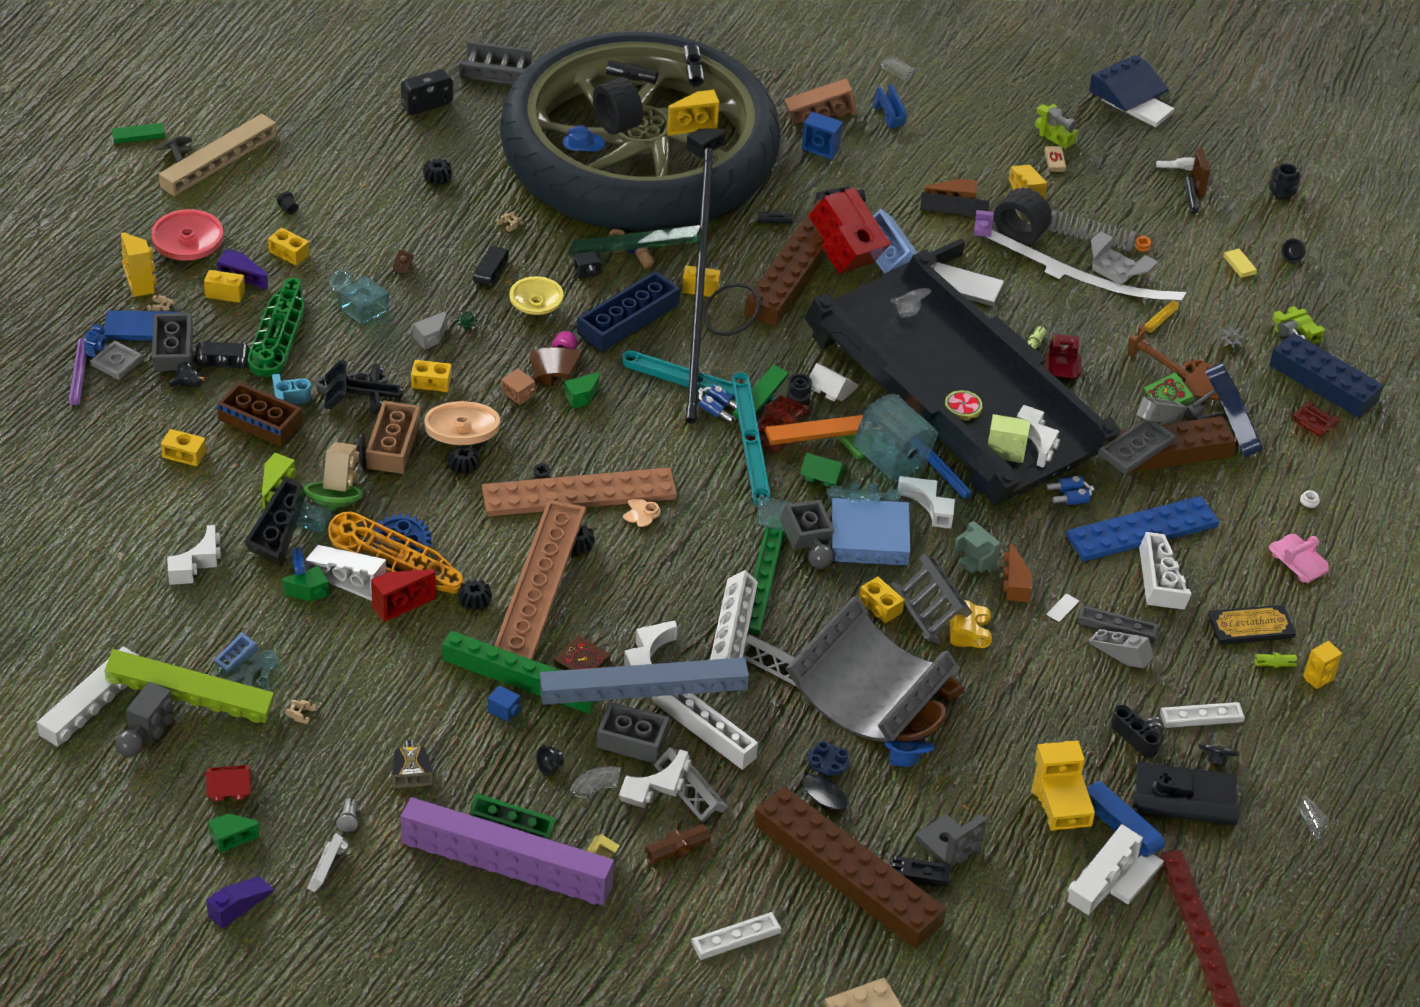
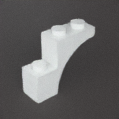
M1023 405L1017 418L1030 420L1028 438L1036 445L1039 453L1037 466L1044 468L1047 461H1051L1054 454L1053 450H1057L1059 446V431L1044 426L1043 411Z
M899 476L897 495L911 498L920 503L930 514L932 526L951 529L955 499L936 497L937 481Z
M215 525L207 526L204 538L196 547L183 554L168 557L169 585L194 583L193 575H197V568L217 567V559H221L220 547H217V545H220V533H216Z
M675 621L636 629V644L638 648L625 650L624 665L652 664L650 659L654 652L662 645L676 640L677 625Z
M680 749L674 761L663 771L655 775L641 778L626 776L619 793L620 800L645 809L646 804L652 800L654 793L652 789L676 797L677 792L681 791L684 785V779H682L684 772H688L691 765L688 752Z

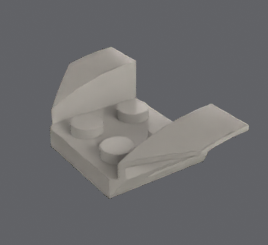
M1102 231L1091 239L1093 253L1092 270L1119 285L1125 283L1133 275L1149 272L1158 264V261L1147 255L1143 256L1136 263L1134 260L1112 250L1113 237Z

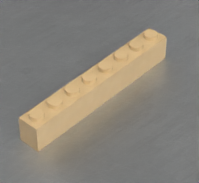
M264 114L258 115L160 172V187L171 195L176 196L277 136L276 122Z

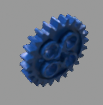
M402 513L398 517L391 514V519L384 516V522L377 521V523L429 548L432 544L431 532L428 531V526L423 525V520L417 522V516L410 519V514H407L406 517H402ZM377 528L374 529L375 532H378L386 537L388 536L387 533ZM394 536L392 537V540L403 545L406 544V542ZM413 545L409 546V548L419 553H423V550Z

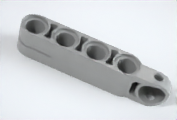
M1144 397L1136 414L1149 421L1178 423L1181 422L1188 407L1167 399Z

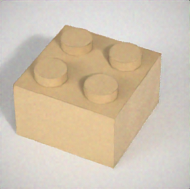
M335 442L326 451L324 489L346 492L353 485L354 481H357L358 470H355L356 463L359 462L360 452L357 451L358 445Z

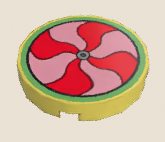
M969 391L952 392L945 401V406L963 421L970 420L973 417L977 418L982 410L980 398Z

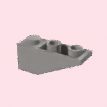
M1099 629L1089 639V644L1127 666L1144 668L1154 658L1148 637Z

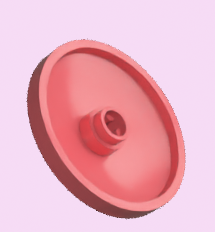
M193 209L178 210L164 215L154 224L151 231L152 243L155 249L162 255L176 260H195L206 257L220 247L224 237L222 224L215 216Z

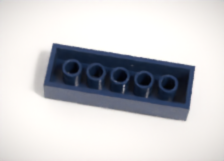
M654 271L577 318V334L603 352L678 306L680 303V288L657 271Z
M1292 333L1273 349L1269 366L1358 418L1379 401L1384 386L1295 333Z

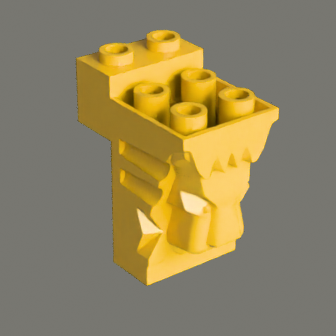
M1079 741L1038 744L1035 754L1037 766L1031 792L1042 802L1041 806L1049 817L1048 825L1050 830L1091 827L1095 812L1082 776L1085 759Z

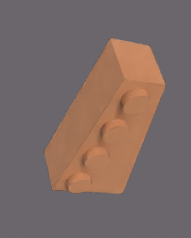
M846 78L784 99L786 110L792 123L805 122L812 112L827 117L835 115L843 117L844 114L849 113L857 115L853 90Z

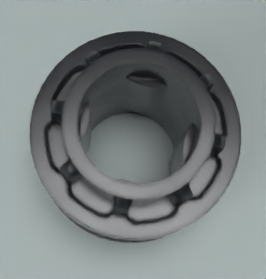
M1283 163L1272 170L1269 189L1273 196L1279 199H1289L1298 192L1301 174L1297 167L1289 163Z

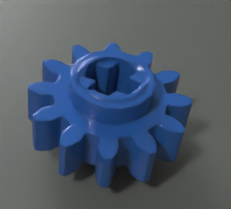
M95 324L92 325V330L87 331L84 338L87 356L95 357L99 354V351L101 352L105 348L107 336L104 335L106 331L104 326Z

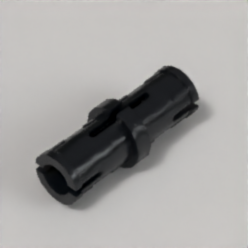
M774 211V213L758 212V223H774V225H777V223L793 224V213H778V211Z

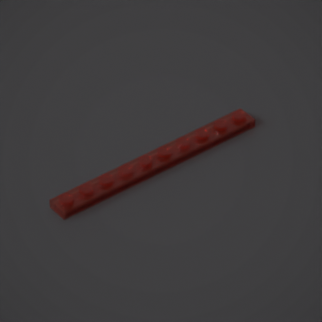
M1182 850L1161 852L1160 859L1164 861L1163 867L1216 1007H1242Z

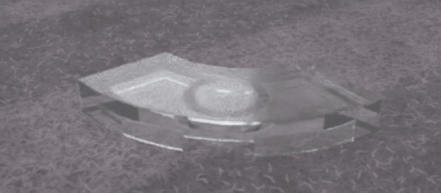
M607 766L585 772L572 784L570 795L590 799L600 789L616 788L621 775V768Z

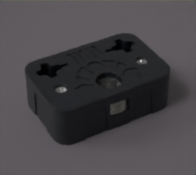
M444 69L408 78L401 83V105L409 115L448 105L453 100V80Z

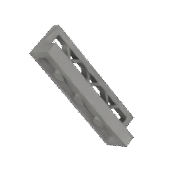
M748 634L742 658L745 657L746 661L797 686L793 679L789 678L791 676L789 674L783 675L780 669V665L790 664L796 657ZM750 644L756 647L758 654L751 658L745 655ZM770 654L773 656L775 664L766 666L762 657Z
M669 747L654 764L655 768L659 772L663 771L662 765L668 759L673 762L679 750ZM691 764L689 771L684 772L683 791H678L677 794L699 820L705 822L715 810L723 813L728 806ZM688 788H695V798H688ZM706 801L709 807L702 814L699 811L700 802Z

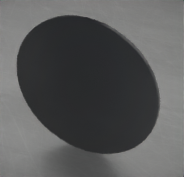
M807 775L804 777V789L822 808L828 807L841 810L847 806L848 800L845 793L835 783L819 775Z

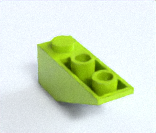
M274 453L265 463L262 486L263 509L266 508L283 479L286 477L292 480L295 477V460Z

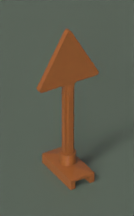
M1142 325L1138 327L1137 337L1133 335L1129 337L1128 354L1134 357L1139 350L1146 352L1185 379L1184 384L1194 397L1202 398L1214 390L1205 372L1207 368L1204 362H1201L1192 373L1187 372L1145 341L1146 328ZM1216 392L1208 398L1220 400Z

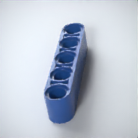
M1097 781L1086 787L1095 814L1116 832L1122 824L1143 837L1139 851L1142 856L1147 858L1165 847L1163 836L1106 785Z

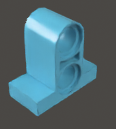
M280 374L272 375L275 397L293 405L308 403L311 400V383L309 380L293 379L281 381Z

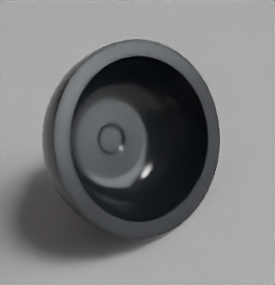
M1291 238L1284 242L1281 252L1287 262L1297 263L1304 258L1306 248L1302 241Z
M543 745L537 751L536 761L542 774L549 776L554 774L563 765L564 757L560 750H556L552 746Z

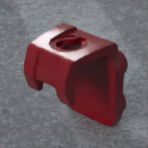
M1053 335L1049 350L1045 355V368L1056 378H1066L1068 381H1075L1080 377L1082 358L1078 354L1079 336Z

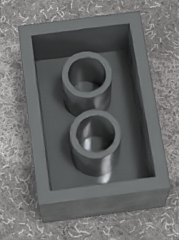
M191 313L154 314L152 343L154 371H177V366L182 362L192 364L193 321Z
M610 702L597 731V748L656 763L669 733L670 717Z

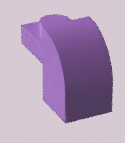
M976 211L974 236L991 237L994 212Z

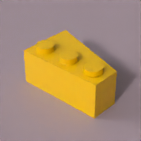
M1031 165L1011 166L1009 182L1013 190L1029 188L1038 192L1046 200L1048 183Z

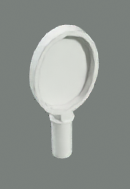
M1195 158L1157 161L1156 168L1192 170Z

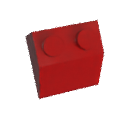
M250 765L207 768V798L212 797V801L225 800V796H234V799L247 798V795L251 794Z

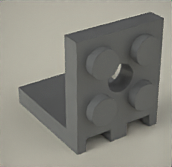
M945 814L916 833L915 840L939 863L950 865L951 871L958 862L963 863L968 860L969 855L973 852H980L987 819L980 814L960 827L949 815ZM945 837L949 840L948 842H943L940 838Z

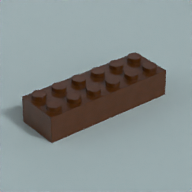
M1222 416L1164 424L1161 426L1174 434L1176 441L1131 472L1230 458L1233 455L1236 440ZM1122 430L1118 436L1122 435L1128 430Z

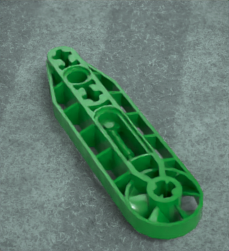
M297 278L286 279L283 286L268 301L248 354V367L255 375L271 377L282 372L286 365L304 315L302 285Z

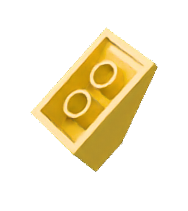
M698 91L669 105L667 135L692 133L699 128L717 129L719 100L715 91Z

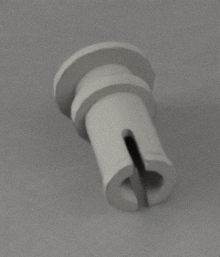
M351 798L344 801L343 812L337 819V827L344 832H352L358 827L356 816L358 802L353 799L352 805H350Z

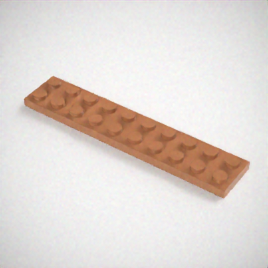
M670 467L482 484L487 517L543 512L548 500L587 508L628 504V500L643 499L646 502L675 500L677 498Z
M553 500L547 501L494 646L532 660L534 659L584 519L586 507Z

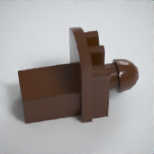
M399 249L392 267L398 273H407L414 255L411 252Z

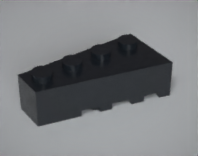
M285 477L244 541L250 552L281 567L283 566L306 496L301 484Z

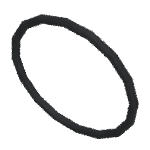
M740 283L725 285L708 298L703 308V321L707 329L714 334L722 336L738 334L747 329L756 320L760 311V298L756 290L749 285ZM732 287H742L750 290L757 300V308L753 318L745 326L736 331L721 332L716 331L709 325L706 319L707 308L710 301L718 293Z

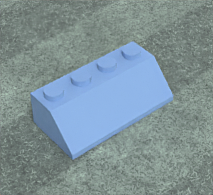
M880 209L873 217L891 245L881 254L876 262L883 273H887L908 263L917 252L893 217Z

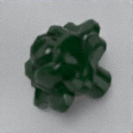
M467 311L459 313V317L456 318L458 325L463 326L465 330L475 326V323L478 321L476 314Z

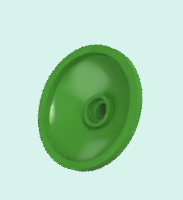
M314 482L304 486L306 496L316 504L326 507L327 510L347 507L362 498V491L355 486H350L346 492L324 489L323 482Z

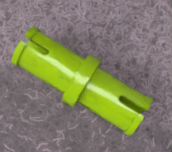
M1278 652L1273 654H1255V658H1257L1255 659V666H1273L1274 668H1279V666H1297V663L1294 662L1297 661L1296 654L1280 655Z

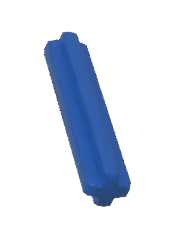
M293 548L291 552L295 574L297 576L300 574L304 575L306 569L302 548Z

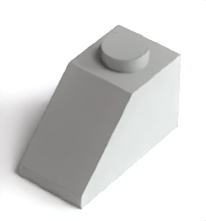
M446 312L413 323V337L424 350L440 344L447 328Z

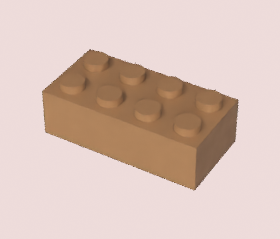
M383 401L366 450V469L404 474L421 423L420 406Z

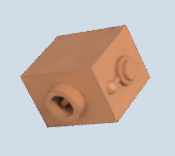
M518 368L501 379L503 393L519 405L536 395L535 381L530 375H526Z

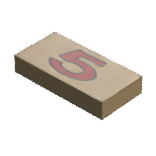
M1045 146L1044 152L1048 171L1065 172L1066 165L1062 147Z

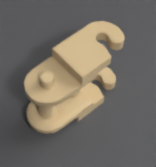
M515 212L505 213L500 219L496 220V223L501 225L510 222V227L507 226L506 230L511 232L518 228L523 218H517Z
M154 295L153 301L160 303V305H153L152 308L151 305L147 306L148 311L170 312V307L174 306L175 303L172 299L166 298V296L159 295L157 299V296Z
M291 700V708L287 709L285 714L288 717L294 718L296 722L308 724L310 721L309 717L304 719L301 712L302 710L315 711L317 706L313 704L311 707L310 702L301 700V702Z

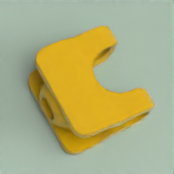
M964 600L973 613L967 618L961 614H956L950 620V642L958 647L986 648L992 642V634L989 630L980 626L989 623L991 612L986 607Z

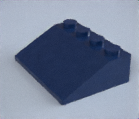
M1133 55L1092 74L1089 89L1091 93L1125 112L1169 90L1149 63L1137 55Z

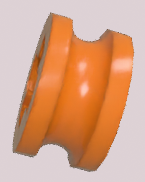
M1146 236L1138 237L1135 248L1141 252L1149 251L1151 245L1150 238Z

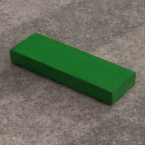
M163 123L111 129L114 144L165 138Z

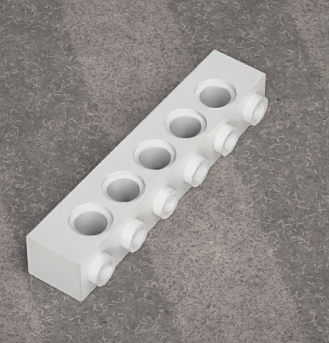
M746 570L727 579L710 660L743 657L758 581Z

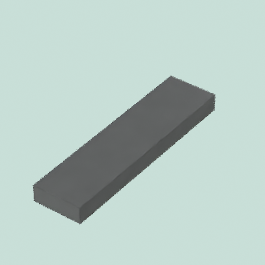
M1081 605L1077 620L1078 624L1101 630L1148 637L1152 643L1155 641L1159 624Z

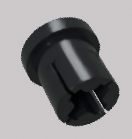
M286 191L278 196L277 203L280 207H283L287 214L291 215L297 212L299 206L291 192Z

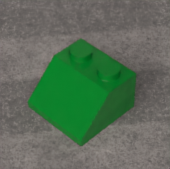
M806 453L800 475L805 476L804 480L815 482L818 479L823 481L822 485L833 488L834 484L839 486L848 465Z

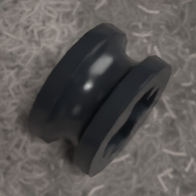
M540 463L535 465L533 469L535 479L550 478V467L547 464Z

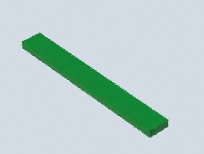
M768 517L753 576L758 581L748 634L760 636L785 533L779 518Z

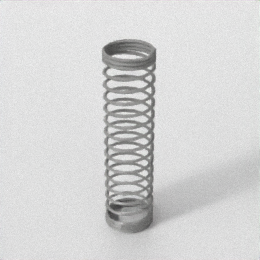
M1058 210L1052 211V220L1050 226L1048 227V231L1056 232L1058 229V233L1060 234L1063 231L1064 235H1066L1069 231L1070 237L1074 233V237L1077 238L1079 235L1081 240L1085 235V241H1087L1089 237L1091 241L1095 220L1093 221L1090 233L1086 239L1090 219H1088L1085 231L1081 237L1084 218L1082 219L1081 226L1076 235V228L1079 219L1078 216L1074 229L1070 235L1074 215H1072L1069 227L1065 233L1068 213L1066 215L1063 227L1060 231V224L1063 216V212H1061L1058 225L1054 231L1058 217ZM1100 222L1098 223L1095 235L1098 234ZM1104 223V226H1103V229H1102V232H1103V233H1104V229H1105L1106 223ZM1111 224L1109 225L1107 235L1110 233ZM1115 226L1112 234V248H1114L1117 243V249H1120L1122 245L1123 251L1126 249V251L1131 252L1136 237V231L1131 230L1128 241L1124 248L1127 229L1125 230L1120 246L1119 239L1122 227L1120 228L1115 244L1113 245L1116 231Z

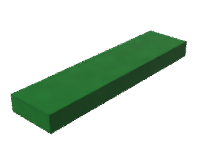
M772 365L751 390L756 415L788 378L789 372ZM737 408L733 411V416L738 418Z

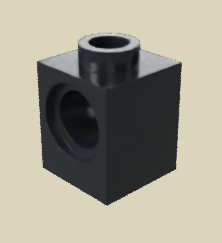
M595 251L574 254V269L579 279L599 275L602 262L601 258L597 257Z

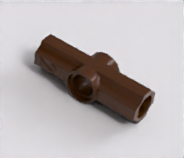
M702 824L683 832L676 829L669 832L664 839L645 846V853L648 861L653 864L672 856L682 858L691 849L710 842V835L707 827Z

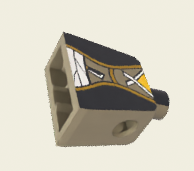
M412 740L405 741L403 748H397L394 753L392 787L405 788L433 785V771L425 747H416L415 742Z

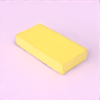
M1240 249L1224 252L1223 257L1241 278L1256 274L1257 269Z

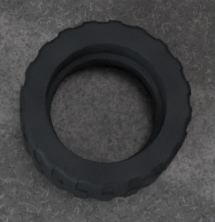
M620 77L595 87L592 97L594 111L605 131L615 135L638 127L642 123L643 105L634 84L629 79Z
M1029 188L1015 189L994 211V222L998 232L1025 246L1033 244L1048 229L1052 220V211L1048 202L1038 192ZM1015 209L1022 212L1028 218L1030 224L1024 222L1017 215Z

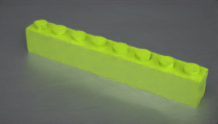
M112 649L104 670L105 680L112 684L120 683L127 685L131 689L139 690L143 689L148 682L171 690L172 700L186 701L193 706L201 705L215 712L223 711L234 717H245L256 723H266L273 704L274 692Z

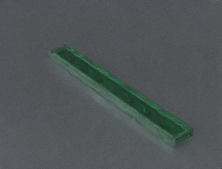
M697 225L575 240L568 252L570 256H574V254L589 251L604 253L695 242L700 238L702 227Z

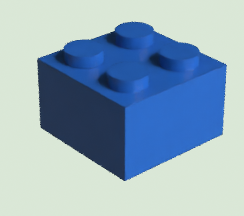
M812 112L804 122L802 149L833 159L840 149L843 122Z

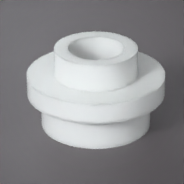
M1311 490L1305 491L1300 498L1301 503L1308 508L1318 506L1320 501L1318 494Z

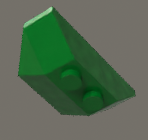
M478 793L475 794L469 811L471 816L548 840L551 837L556 822L554 817Z

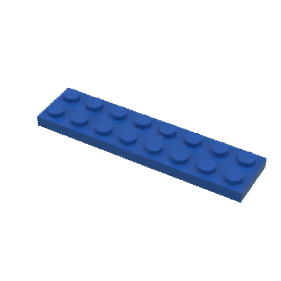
M1202 496L1073 528L1067 530L1066 537L1084 562L1138 548L1146 532L1164 534L1166 539L1169 540L1218 527L1219 520Z

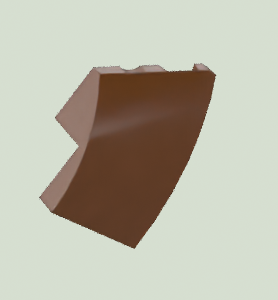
M542 348L531 351L530 358L534 381L552 386L556 377L569 380L582 357V351L566 348Z

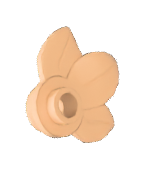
M631 499L628 500V504L632 510L625 513L623 519L630 523L637 522L638 527H645L650 525L653 519L660 516V508L655 502Z

